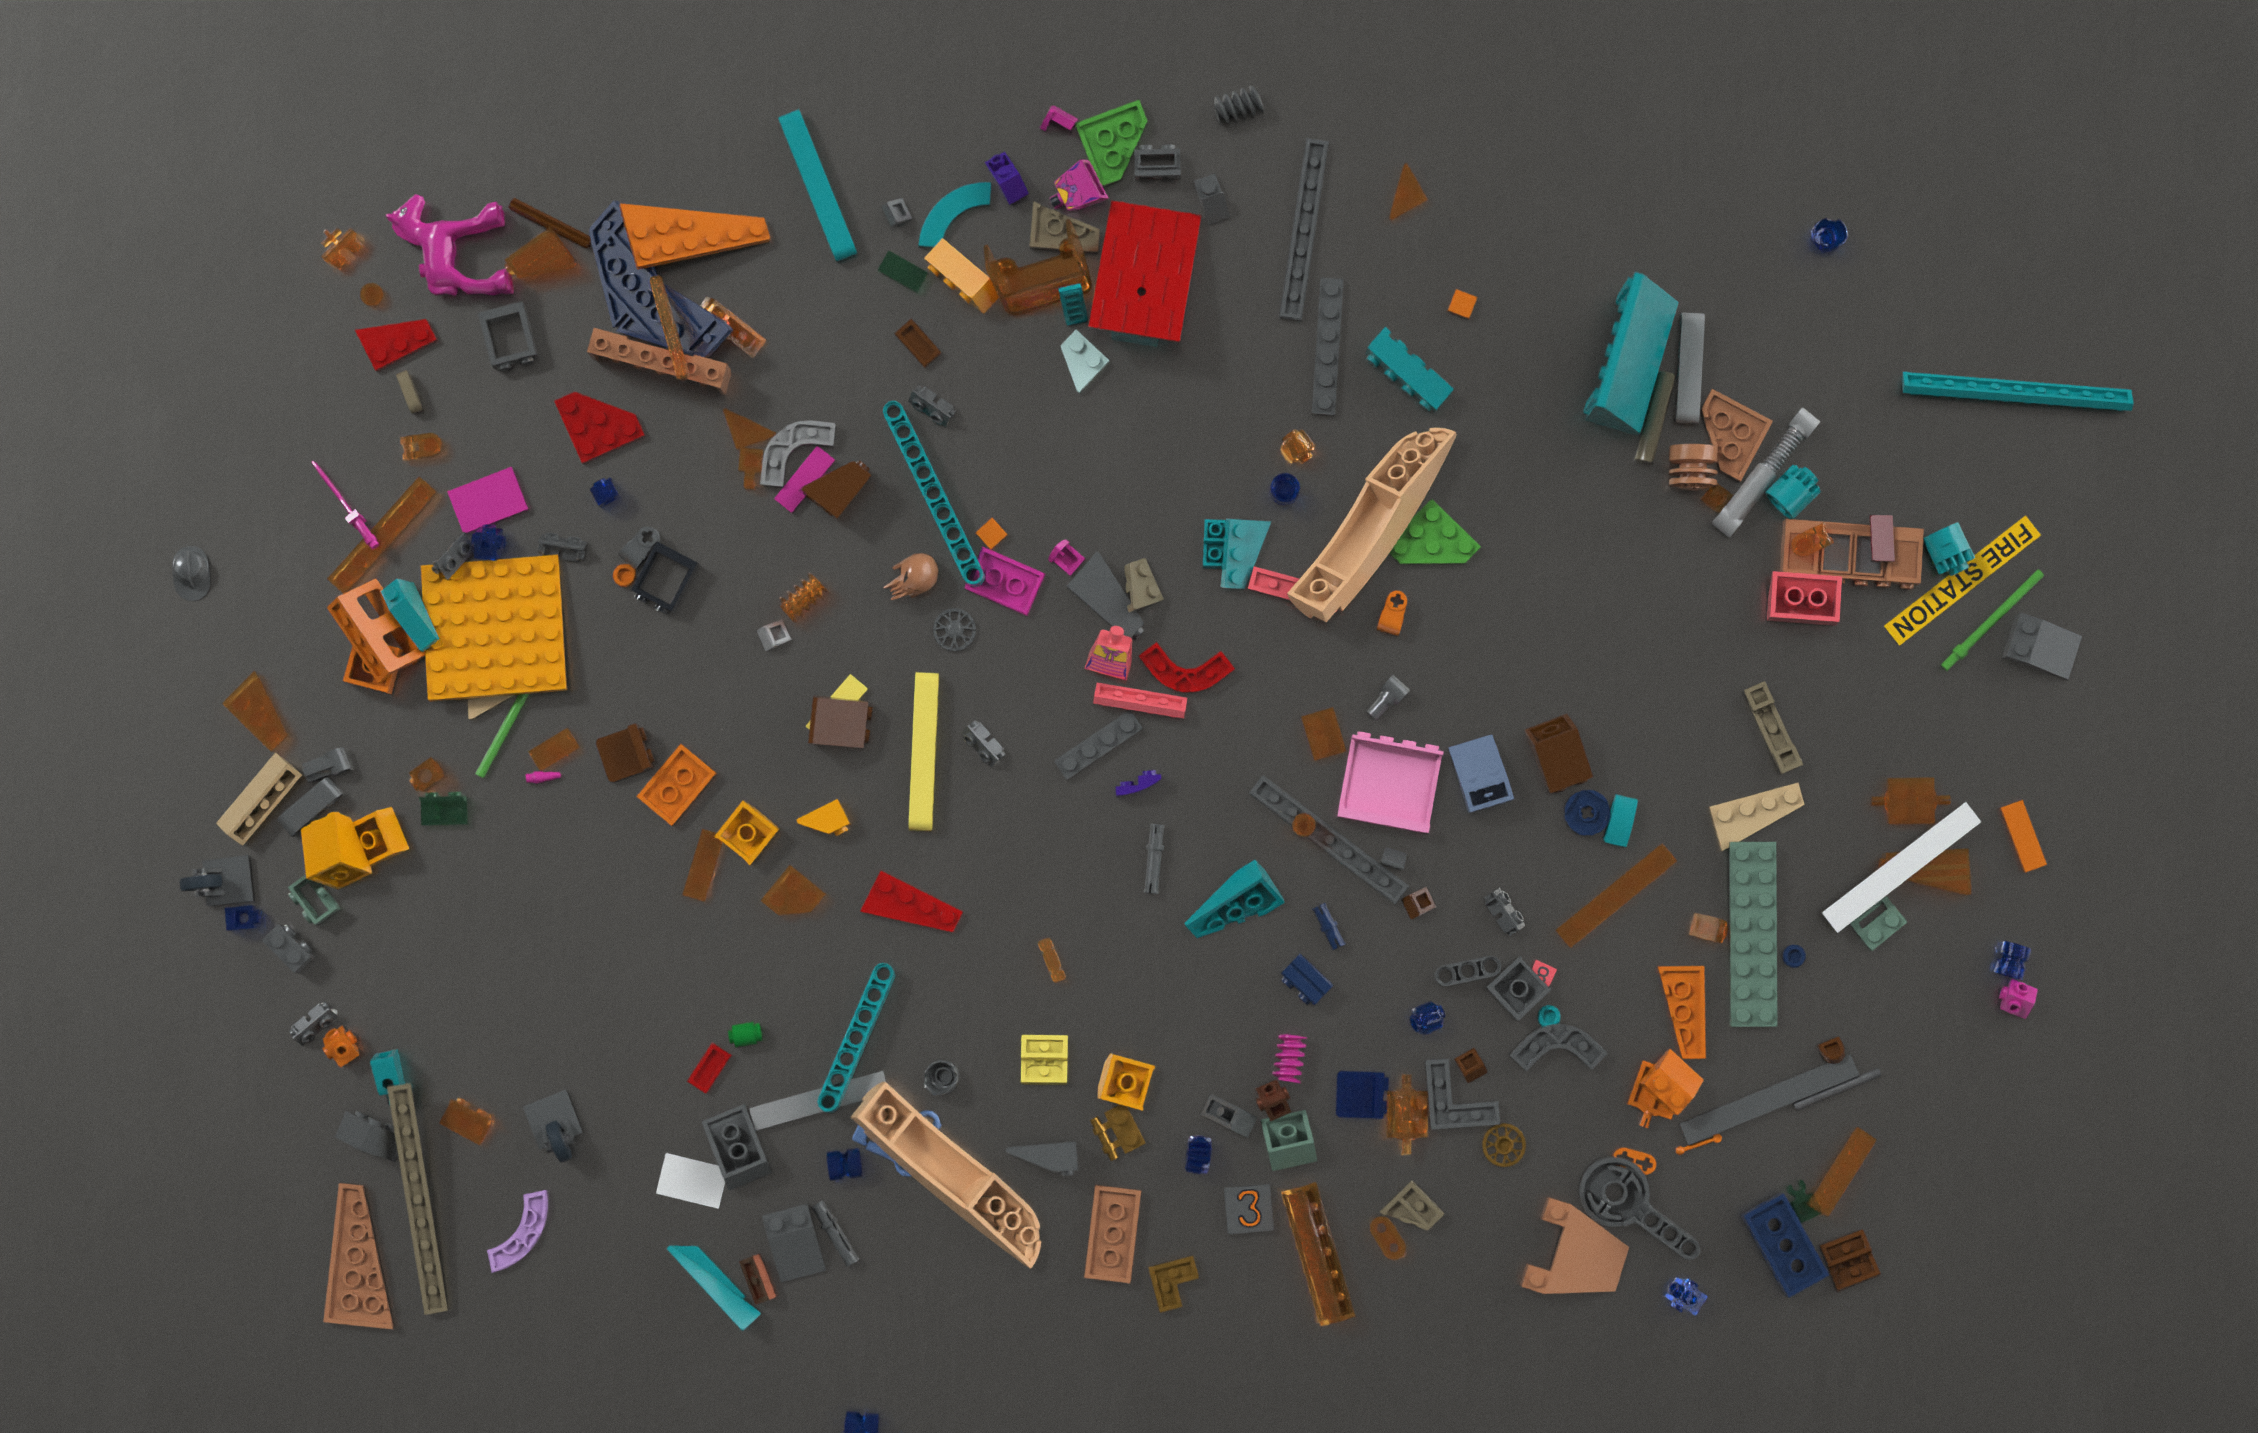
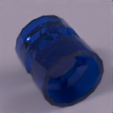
M1279 474L1271 482L1270 497L1278 505H1291L1298 498L1300 484L1292 474Z
M2003 941L1999 952L2002 958L1997 959L1994 972L2013 979L2023 980L2026 967L2023 964L2029 961L2032 949L2013 942Z
M859 1148L846 1149L844 1153L840 1150L826 1152L830 1181L843 1180L845 1176H848L849 1179L863 1177Z
M846 1411L844 1433H878V1413H865L864 1416H861L860 1412Z

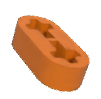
M1619 1148L1613 1154V1156L1617 1157L1618 1154L1621 1155L1625 1151L1627 1152L1626 1156L1633 1158L1634 1163H1636V1160L1644 1161L1645 1157L1649 1158V1163L1652 1164V1167L1643 1171L1646 1175L1651 1174L1656 1168L1655 1158L1643 1152ZM1636 1164L1641 1170L1643 1169V1166Z

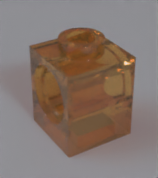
M430 757L409 772L412 777L409 781L416 791L420 789L424 793L447 778V775L433 757ZM429 770L432 774L431 780L424 783L421 780V773Z

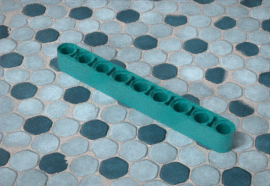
M890 401L883 407L884 417L963 579L969 586L979 587L985 580L982 567L904 408L899 402ZM899 408V416L896 418L889 417L890 409ZM902 428L910 429V434L907 438H900L898 436ZM913 448H918L920 450L919 456L915 459L909 458V451ZM921 469H929L930 475L926 479L918 477ZM931 489L940 490V495L937 499L928 498V493ZM942 509L950 511L949 517L945 520L938 518V513ZM953 529L960 531V536L956 540L948 539V533ZM961 550H968L970 552L969 558L965 561L958 559V554ZM972 570L980 572V577L976 581L968 580V574Z

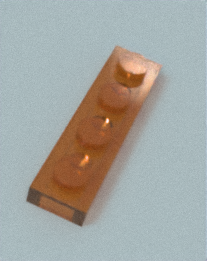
M1856 1127L1809 1200L1808 1205L1825 1217H1828L1877 1139Z

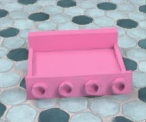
M1357 732V735H1352L1337 817L1428 834L1444 751H1438L1439 746L1426 744L1425 748L1417 747V742L1403 740L1402 744L1393 742L1394 738L1380 736V739L1371 738L1370 733Z

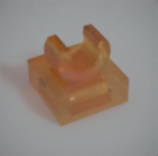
M1717 483L1716 487L1708 489L1700 501L1719 514L1733 494Z

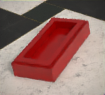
M712 1042L687 1082L707 1094L732 1055Z

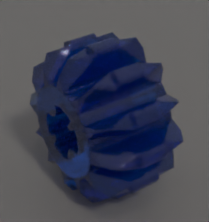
M1201 1135L1189 1137L1185 1156V1169L1187 1172L1206 1174L1209 1171L1212 1148L1210 1138Z

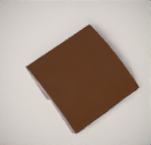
M1863 1229L1820 1245L1823 1258L1837 1292L1881 1275Z

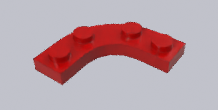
M1157 642L1138 656L1161 684L1178 692L1193 693L1206 690L1235 670L1222 651L1203 665L1193 669H1185L1174 664Z

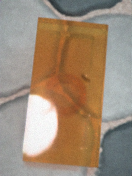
M566 728L528 752L538 769L543 771L579 749L580 746L569 728Z

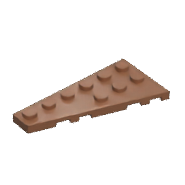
M339 1183L324 1322L394 1329L364 1185Z

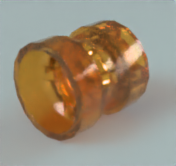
M1302 813L1294 818L1292 829L1297 836L1307 837L1313 833L1316 823L1311 815Z

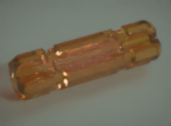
M1045 938L1039 941L1038 945L1040 950L1044 951L1042 955L1048 970L1052 971L1050 975L1053 982L1057 983L1064 980L1066 976L1064 971L1060 969L1061 963L1055 949L1052 950L1053 943L1051 939Z

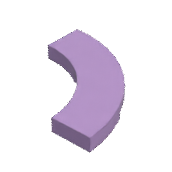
M547 1190L523 1195L524 1210L518 1229L503 1244L487 1250L492 1273L503 1270L518 1262L538 1241L547 1218Z

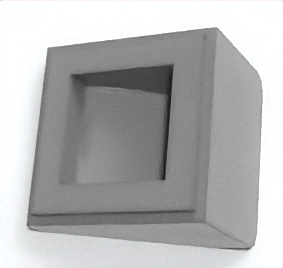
M782 619L757 630L766 651L791 641Z

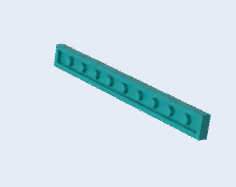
M1903 372L1902 375L1903 393L1912 395L1923 394L1979 400H1999L2003 402H2024L2027 404L2037 403L2094 409H2114L2117 411H2132L2134 404L2132 390L1912 372Z

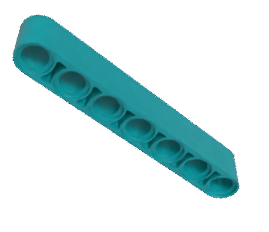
M798 109L778 117L836 262L858 254L800 110Z
M881 963L873 969L819 1094L818 1106L825 1113L831 1114L839 1109L892 987L895 972L888 964ZM888 969L890 971L889 978L884 981L878 979L879 971ZM873 990L881 992V997L876 1002L869 1000V994ZM865 1011L870 1012L872 1015L868 1023L860 1021V1015ZM861 1033L862 1041L859 1044H852L850 1040L852 1034ZM845 1054L853 1056V1062L848 1066L843 1065L841 1062ZM836 1075L844 1077V1083L840 1087L832 1085V1079ZM831 1096L835 1099L833 1107L824 1108L823 1100Z

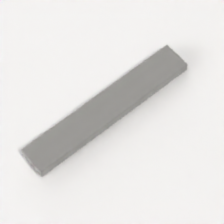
M880 1071L852 1079L840 1107L862 1101L861 1099L874 1086L881 1082H886L884 1072ZM844 1082L834 1084L833 1086L840 1087ZM822 1088L749 1108L755 1131L824 1112L819 1108L817 1102ZM831 1096L823 1100V1106L827 1109L833 1107L835 1099Z

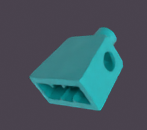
M398 1049L377 1053L370 1060L379 1096L386 1095L388 1106H390L387 1086L405 1083ZM386 1079H391L393 1084L388 1083Z

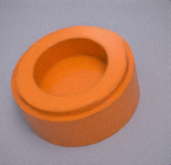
M628 564L618 565L613 572L614 581L621 587H630L637 578L635 569Z

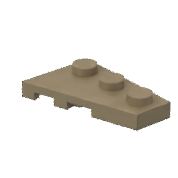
M1033 201L1030 248L1098 253L1100 229L1077 219H1072Z

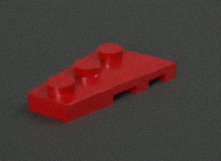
M427 319L355 330L376 372L438 341Z

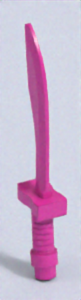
M312 461L317 472L349 513L345 517L347 522L359 531L365 539V543L372 550L377 548L379 543L375 535L364 524L367 522L366 519L356 509L352 511L328 476L316 462Z

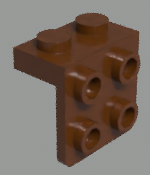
M636 723L627 726V729L596 740V746L610 782H616L653 769L652 762H655L651 749L646 748L644 742L647 740L643 727L639 728V725Z

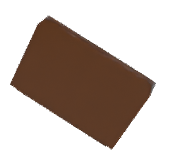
M1427 887L1401 899L1411 919L1436 908Z
M1475 1048L1454 1059L1467 1083L1478 1079L1488 1072Z

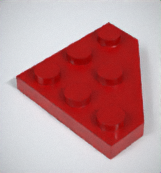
M577 392L570 393L554 401L582 464L645 437L637 416L631 412Z

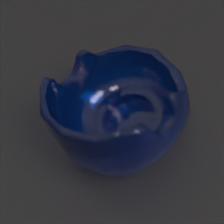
M1824 218L1816 222L1810 232L1812 244L1822 252H1834L1845 244L1848 238L1847 227L1840 219L1830 220Z

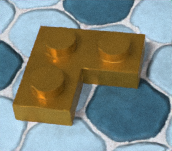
M1189 1256L1148 1267L1160 1313L1182 1307L1177 1284L1199 1279L1194 1257Z

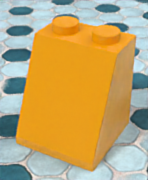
M330 812L327 816L312 821L309 825L301 828L306 879L339 890L372 874L371 866L350 817L339 812Z

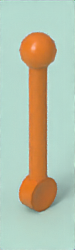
M1715 1134L1712 1138L1685 1147L1678 1146L1676 1153L1683 1155L1685 1151L1712 1142L1719 1143L1722 1140V1136Z

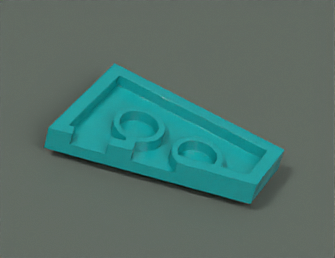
M1226 518L1221 587L1246 588L1270 527V521Z

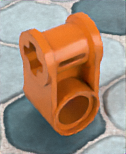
M1396 590L1388 595L1378 622V631L1399 636L1407 605V597L1403 592ZM1399 595L1403 605L1399 604L1398 607H1393L1394 603L1390 599Z

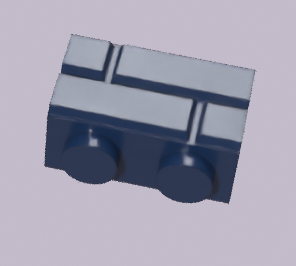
M1301 954L1281 972L1283 976L1281 981L1289 989L1295 987L1300 992L1298 997L1307 1006L1310 1003L1315 1005L1333 986Z

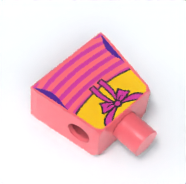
M1119 626L1111 627L1110 631L1101 630L1089 652L1084 669L1127 680L1132 664V639L1123 635L1124 630Z

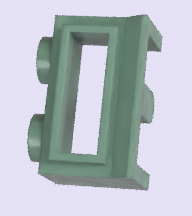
M306 874L288 887L291 891L289 894L290 898L296 905L300 904L305 910L302 914L310 924L313 922L315 925H319L341 909L323 884L306 879ZM308 883L328 909L320 917L300 890Z

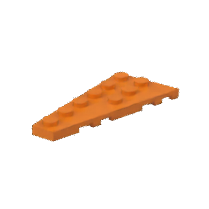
M621 203L619 205L637 270L770 241L765 218Z

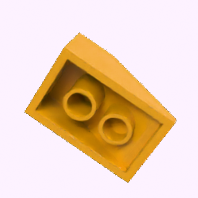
M392 807L374 811L353 822L371 867L409 850Z

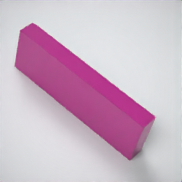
M817 446L776 495L774 500L790 513H793L806 497L799 489L822 477L835 462V459Z

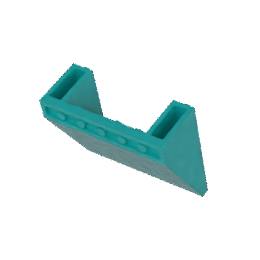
M1635 272L1632 278L1628 277L1618 293L1615 305H1619L1617 312L1621 313L1619 322L1615 321L1611 335L1615 336L1613 344L1608 343L1606 349L1607 365L1606 367H1601L1598 379L1602 380L1599 389L1595 388L1586 401L1583 411L1584 414H1587L1585 421L1636 436L1640 434L1679 303L1644 274Z

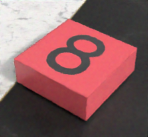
M1535 960L1532 970L1539 978L1550 986L1557 969L1538 960Z

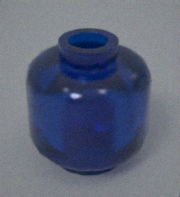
M1428 1001L1413 1008L1409 1020L1415 1032L1428 1035L1442 1028L1445 1012L1440 1005L1437 1006L1434 1002Z

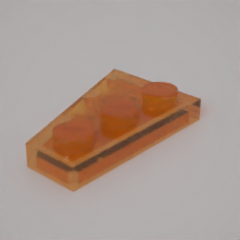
M253 671L222 704L273 752L288 737V734L257 672Z

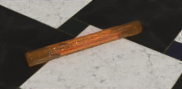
M660 275L652 276L650 278V285L675 373L679 380L689 377V370L663 279Z

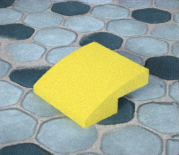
M1022 1035L1021 1085H1067L1068 1035Z

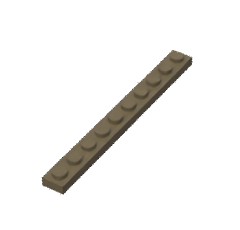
M411 1082L387 1086L424 1314L448 1311Z

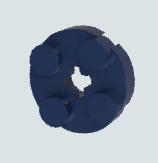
M1582 790L1573 794L1566 802L1564 819L1573 832L1582 836H1592L1601 832L1609 823L1610 807L1607 799L1599 792ZM1591 807L1593 817L1584 819L1581 809Z

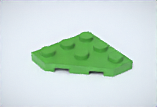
M1140 100L1075 123L1088 160H1090L1103 187L1121 181L1145 129L1147 118Z
M1431 499L1412 518L1389 554L1399 564H1465L1481 546Z

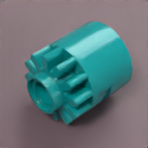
M1792 465L1765 492V495L1784 516L1789 519H1795L1821 491L1819 490L1820 487L1816 485L1819 481L1818 478L1808 468L1803 467L1799 469L1797 465Z
M1959 522L1923 538V542L1939 575L1948 571L1950 576L1966 570L1969 568L1967 562L1975 558Z

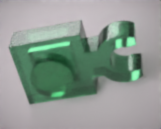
M1801 1179L1797 1181L1800 1187L1799 1191H1795L1791 1184L1787 1186V1191L1791 1196L1795 1197V1201L1790 1202L1800 1223H1803L1821 1215L1822 1212L1813 1193L1806 1195V1185Z

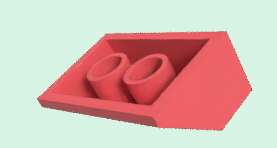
M1773 571L1768 595L1767 621L1836 626L1840 621L1842 576Z

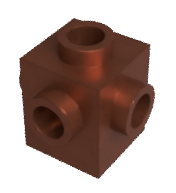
M1277 1079L1256 1088L1259 1098L1255 1100L1260 1111H1266L1270 1122L1291 1113L1287 1102L1291 1098L1286 1087L1281 1088Z

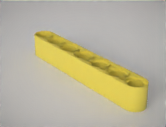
M915 673L909 831H932L939 673Z

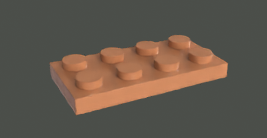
M1095 1185L1084 1278L1124 1283L1131 1282L1141 1190Z

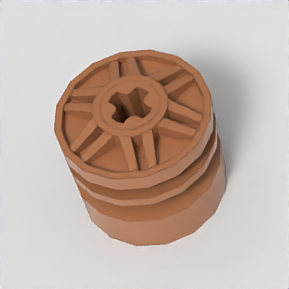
M1706 444L1671 445L1669 447V462L1678 464L1679 468L1669 470V475L1679 476V478L1669 479V486L1692 491L1716 487L1717 480L1707 477L1716 476L1717 471L1707 468V465L1717 463L1718 447Z

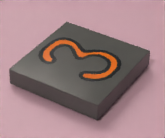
M1270 1184L1224 1188L1228 1234L1274 1231Z

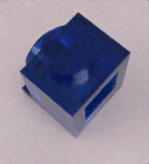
M611 477L598 480L590 488L593 497L601 509L621 498Z
M254 905L225 908L226 931L257 929V924L261 923L260 910H256ZM243 914H247L249 918L245 923L241 920Z

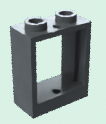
M522 301L478 313L489 359L494 369L498 368V371L512 368L511 364L520 362L521 365H526L534 362V358H538L526 307ZM520 316L529 350L496 358L488 324Z

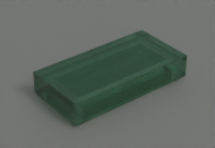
M889 250L877 269L878 272L915 293H918L928 276V272Z

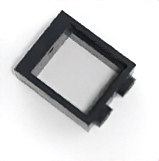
M656 542L631 589L636 593L634 598L644 603H647L648 600L655 603L654 608L665 614L668 611L674 613L699 567L698 562ZM659 555L689 569L670 604L642 590Z

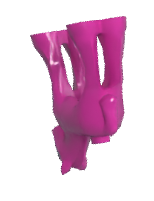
M415 194L398 210L393 211V214L385 215L392 222V228L397 236L409 243L422 247L424 263L419 264V272L421 278L426 277L428 290L432 294L456 296L458 288L467 294H513L512 276L506 269L498 270L488 279L475 280L465 277L454 268L456 256L455 240L457 238L504 227V211L497 201L488 203L478 216L462 221L440 220L432 223H423L420 218L425 200L423 196Z

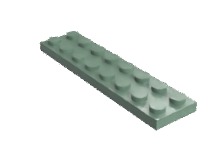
M1729 842L1730 1026L1777 1027L1776 842Z

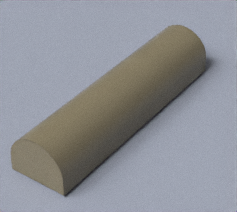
M1658 371L1635 460L1648 465H1652L1654 462L1676 380L1673 373Z

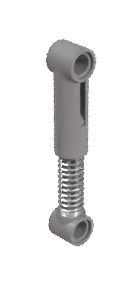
M1802 408L1789 424L1790 429L1784 435L1782 441H1779L1780 444H1777V447H1774L1772 453L1769 454L1770 457L1764 460L1765 463H1759L1711 524L1730 538L1757 501L1777 478L1775 473H1778L1777 469L1780 470L1779 467H1783L1782 463H1785L1784 460H1788L1789 454H1793L1792 450L1795 451L1794 448H1798L1797 444H1800L1803 439H1808L1821 421Z

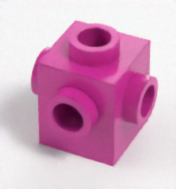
M2011 979L2008 986H2003L1999 994V999H2002L2000 1009L2026 1019L2035 1004L2038 989Z

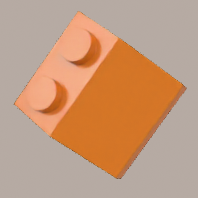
M1668 1049L1640 1080L1639 1084L1671 1114L1679 1115L1694 1098L1704 1080L1671 1049Z

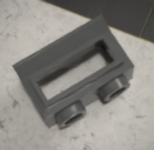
M1171 144L1162 145V149H1152V145H1141L1139 150H1134L1135 180H1140V177L1162 179V176H1176V179H1181L1180 148L1175 149V145ZM1140 156H1174L1175 165L1140 166Z

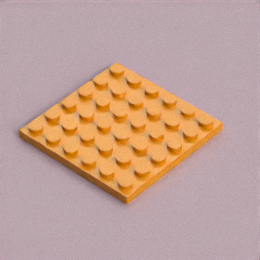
M558 555L464 562L449 580L441 572L439 574L433 572V565H421L423 604L439 637L437 642L425 650L429 702L567 691L560 561Z

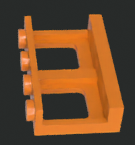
M373 579L338 596L327 606V609L373 677L380 683L390 674L410 664L416 665L425 657V651L422 652L418 649L389 611L381 593L384 588L377 579ZM366 595L380 617L374 620L370 619L358 603L357 598ZM391 633L402 650H404L405 655L399 658L396 657L384 641L383 636Z

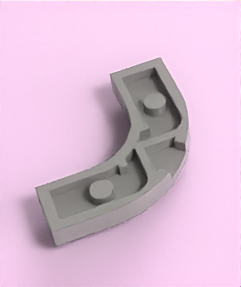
M799 421L789 424L773 436L765 449L760 485L784 487L786 463L788 456L794 449L802 445L834 447L836 423Z

